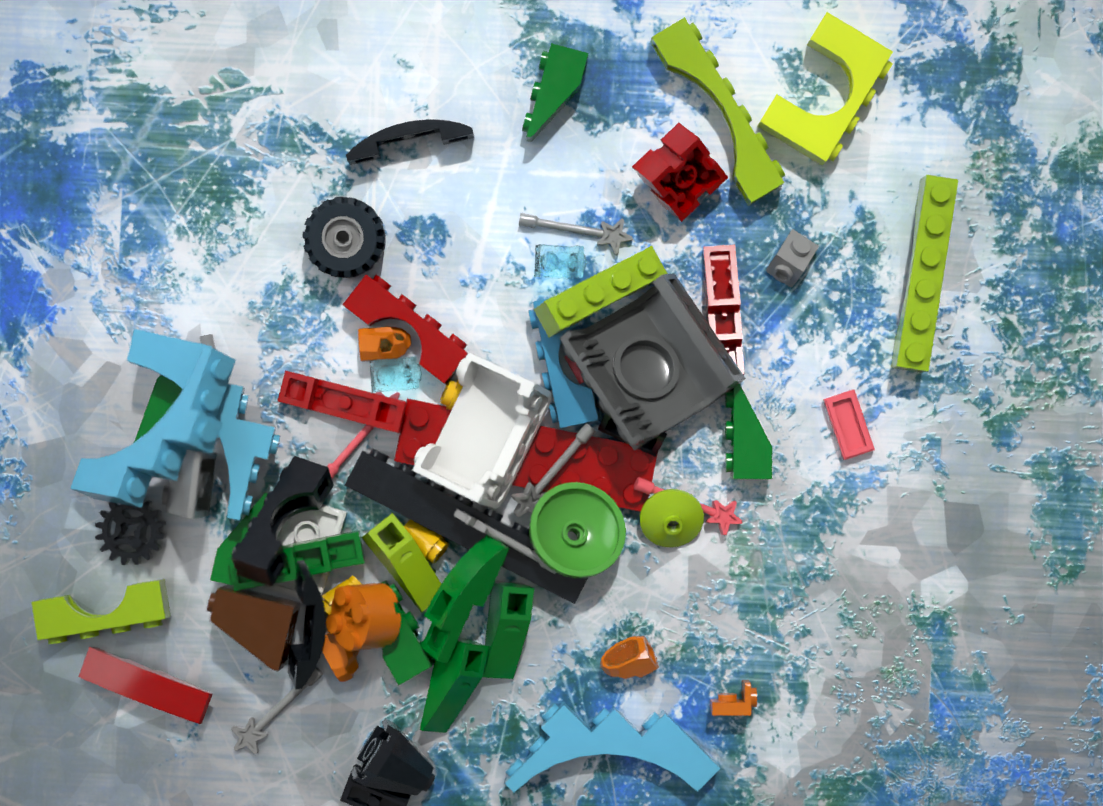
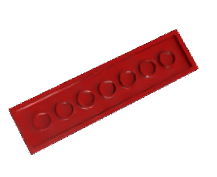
M407 398V406L394 461L415 465L414 458L417 451L429 443L436 444L452 410L446 409L447 406ZM540 426L512 485L525 488L527 483L530 482L535 487L573 443L577 433ZM591 436L586 444H582L542 492H547L564 483H586L604 491L615 501L618 507L641 512L644 503L649 499V495L635 490L634 484L638 477L652 482L657 455L654 457L642 450H634L627 443Z

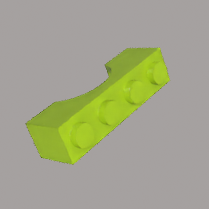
M650 246L545 300L534 309V312L550 338L608 305L653 284V281L662 274H667L653 246Z
M165 579L128 585L121 604L114 611L105 615L92 614L83 610L76 604L71 595L31 602L37 640L48 639V644L68 641L67 635L79 634L80 639L100 636L99 630L111 628L112 634L131 631L132 624L143 623L144 628L162 626V619L171 617Z

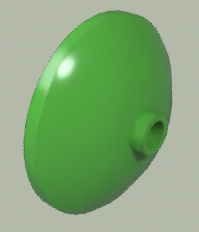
M570 482L550 489L539 499L530 517L529 533L536 554L550 569L567 577L588 578L604 572L617 560L625 543V522L619 507L608 494L590 484ZM568 532H574L577 535V540H571L568 537Z

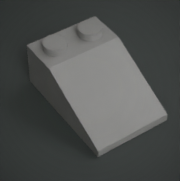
M190 450L186 451L177 481L169 480V486L165 485L163 488L162 504L166 505L167 513L191 519L209 516L217 452L209 454Z

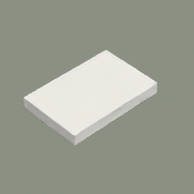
M322 504L319 510L296 514L283 524L278 533L277 540L283 546L341 534L347 511ZM329 572L312 575L321 592V596L323 595ZM295 580L276 583L273 587L267 585L259 586L299 598L295 591Z

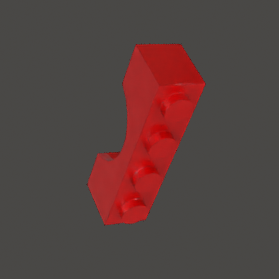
M377 274L373 279L365 275L342 305L369 326L387 319H397L410 324L416 330L421 341L422 352L419 365L441 382L447 384L448 380L456 373L461 360L466 358L468 353L464 349L467 344L453 333L449 338L441 333L439 329L442 325L429 314H426L424 318L413 311L417 305L403 294L397 299L388 292L391 285Z

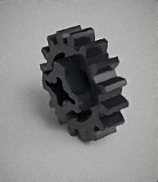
M147 500L141 508L109 502L111 511H100V515L105 519L104 522L95 523L97 528L102 529V533L95 536V539L104 540L105 544L100 548V551L110 550L109 560L114 561L120 556L121 565H128L130 558H132L135 565H139L142 560L141 556L146 560H151L153 558L151 550L160 551L162 549L157 541L158 539L166 538L167 535L160 532V527L167 524L166 521L157 520V517L162 512L160 509L150 510L152 501ZM125 509H135L142 512L143 515L132 517ZM114 520L116 526L114 534L111 535V524ZM126 524H140L133 532L135 537H122L128 530ZM151 525V537L148 541L146 532L147 527ZM129 544L137 552L124 551L119 546Z

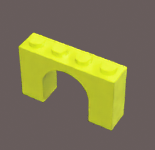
M826 12L807 46L837 63L845 72L849 83V94L845 105L837 112L829 115H814L776 94L757 125L762 130L822 166L828 159L831 161L835 160L843 147L839 143L843 133L850 134L860 119L855 115L860 105L862 104L867 107L876 93V90L871 88L878 77L883 80L893 65L888 60L893 51Z

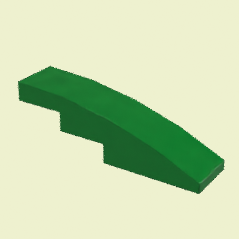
M360 530L283 545L288 562L275 584L296 579L297 560H304L312 575L331 572L337 568L364 564L365 556ZM228 558L234 591L265 586L264 584L239 576L232 559Z

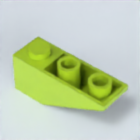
M391 513L361 538L416 607L423 612L428 608L441 582L413 537L396 516Z

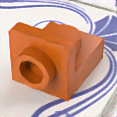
M742 680V699H737V694L719 693L718 699H710V712L712 716L751 715V707H757V689L751 688L749 680Z

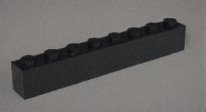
M374 448L371 449L370 453L367 451L361 452L345 483V486L469 550L487 534L453 516L457 509L468 513L535 551L531 543L529 528L517 522L514 523L513 527L502 522V514L486 507L484 512L473 507L475 501L459 493L454 497L444 492L445 486L431 479L425 482L415 477L417 473L412 471L413 468L403 463H400L399 467L388 463L389 456ZM506 545L509 551L502 567L573 604L576 603L588 578H572L557 572L553 574L542 568L537 561Z

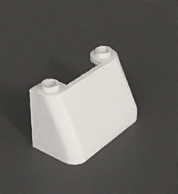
M468 352L466 358L461 360L456 370L458 382L463 388L436 444L429 443L417 451L414 458L415 466L412 471L477 503L496 509L504 502L549 408L552 393L528 379Z

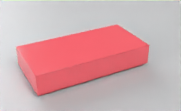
M855 389L823 399L843 460L875 450Z

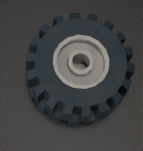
M341 196L321 202L322 204L319 207H315L311 211V216L305 221L306 228L303 231L302 238L305 241V245H303L304 250L310 257L308 259L320 271L334 277H356L364 272H368L375 263H378L381 253L385 248L384 240L386 233L381 218L371 206L355 198Z

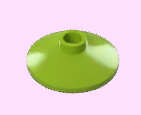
M667 489L655 493L644 503L640 512L642 532L652 543L662 547H679L689 543L699 534L704 522V513L700 502L692 494L679 489ZM671 521L678 522L677 525L668 526V523Z

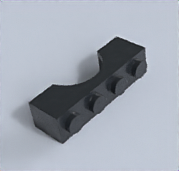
M294 456L290 464L283 468L277 485L273 491L266 495L262 509L257 517L252 518L244 538L233 549L231 559L239 576L273 587L288 562L282 543L277 540L278 533L283 524L294 515L321 508L334 486L327 466Z

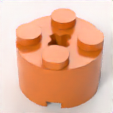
M384 583L337 587L334 592L331 615L326 619L328 632L334 634L338 643L347 651L377 649L391 645L396 640L401 625L400 613H395L394 603H398L395 593Z

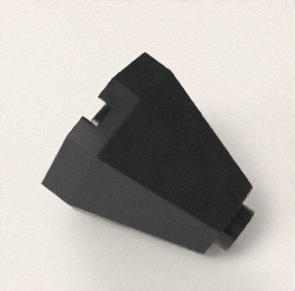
M385 718L382 721L384 728L377 725L358 754L357 759L362 764L360 769L356 766L353 767L351 773L354 781L365 787L416 796L421 791L426 792L435 779V775L432 773L434 769L432 764L397 724Z

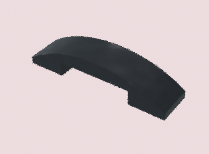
M436 119L409 121L387 127L370 135L354 146L346 154V158L350 165L381 159L379 150L381 145L436 133L441 134L443 145L473 139L474 133L472 127L453 121Z
M297 560L295 591L302 605H306L303 643L290 645L288 674L294 688L302 689L312 675L322 652L326 632V615L321 592L304 560Z

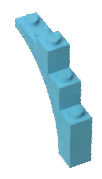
M134 329L127 361L156 371L184 389L196 367L203 348L213 347ZM228 383L216 420L223 423L218 436L222 442L229 470L230 497L227 518L242 521L243 514L249 516L253 496L248 495L250 482L256 484L260 470V464H255L256 457L269 460L270 453L276 455L280 435H275V427L238 419L239 413H246L249 395L244 394V387Z
M204 347L183 391L157 424L132 445L115 454L97 459L81 458L70 489L93 499L141 508L152 477L177 481L187 450L212 454L223 424L216 420V416L236 360L213 348Z
M563 701L559 707L555 703L551 705L541 716L545 720L541 724V729L548 736L544 738L540 735L529 746L528 750L531 753L523 761L519 758L516 759L507 768L505 773L508 777L505 779V785L515 792L533 776L555 764L582 756L610 754L631 756L655 763L678 775L698 792L720 770V767L664 710L659 715L653 712L642 723L641 726L644 730L640 732L615 706L609 711L604 707L592 719L595 725L590 728Z

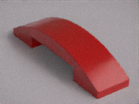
M286 370L277 400L281 403L400 433L407 406L406 401Z

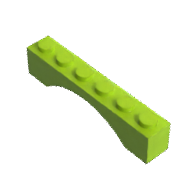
M684 17L652 36L650 43L666 70L679 74L698 85L711 97L722 112L733 142L734 168L732 180L747 205L750 206L780 188L784 184L782 177L785 176V173L776 159L771 161L765 150L769 147L760 132L755 134L749 125L752 118L743 104L738 106L732 95L736 93L727 77L722 79L716 70L719 64L711 50L705 51L699 42L703 39L699 29L693 22L689 24Z
M925 175L920 179L915 209V229L910 272L895 337L891 368L920 373L929 372L958 179Z

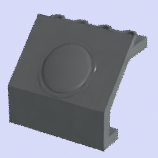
M674 273L662 274L653 281L655 286L638 299L584 329L570 330L560 337L564 344L565 354L571 361L576 362L582 371L583 381L589 388L594 389L600 398L601 408L607 415L612 416L618 425L617 430L620 437L625 442L630 443L634 450L709 407L746 379Z

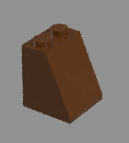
M231 585L217 588L216 593H211L207 605V612H211L209 621L270 669L279 671L287 665L289 649L292 644L301 602L248 589L234 591Z

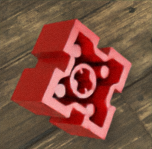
M678 122L660 139L663 146L655 151L650 149L632 168L642 181L651 188L650 191L660 204L682 222L700 205L697 199L704 192L711 195L728 179V176L720 165L709 156L711 153L700 138Z

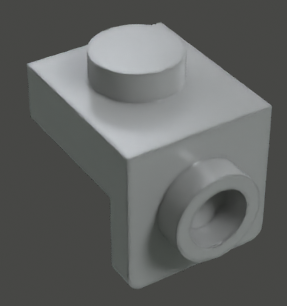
M792 229L766 268V272L774 276L776 280L785 283L789 287H793L805 271L819 246Z

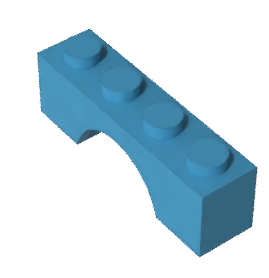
M547 299L534 301V309ZM534 309L528 310L532 329L539 328L541 341L535 342L539 360H546L548 372L542 373L545 389L552 391L555 402L549 405L552 423L559 422L560 428L597 421L598 417L592 389L579 386L569 380L559 363V349L562 343L560 337L568 331L577 328L578 324L549 338Z

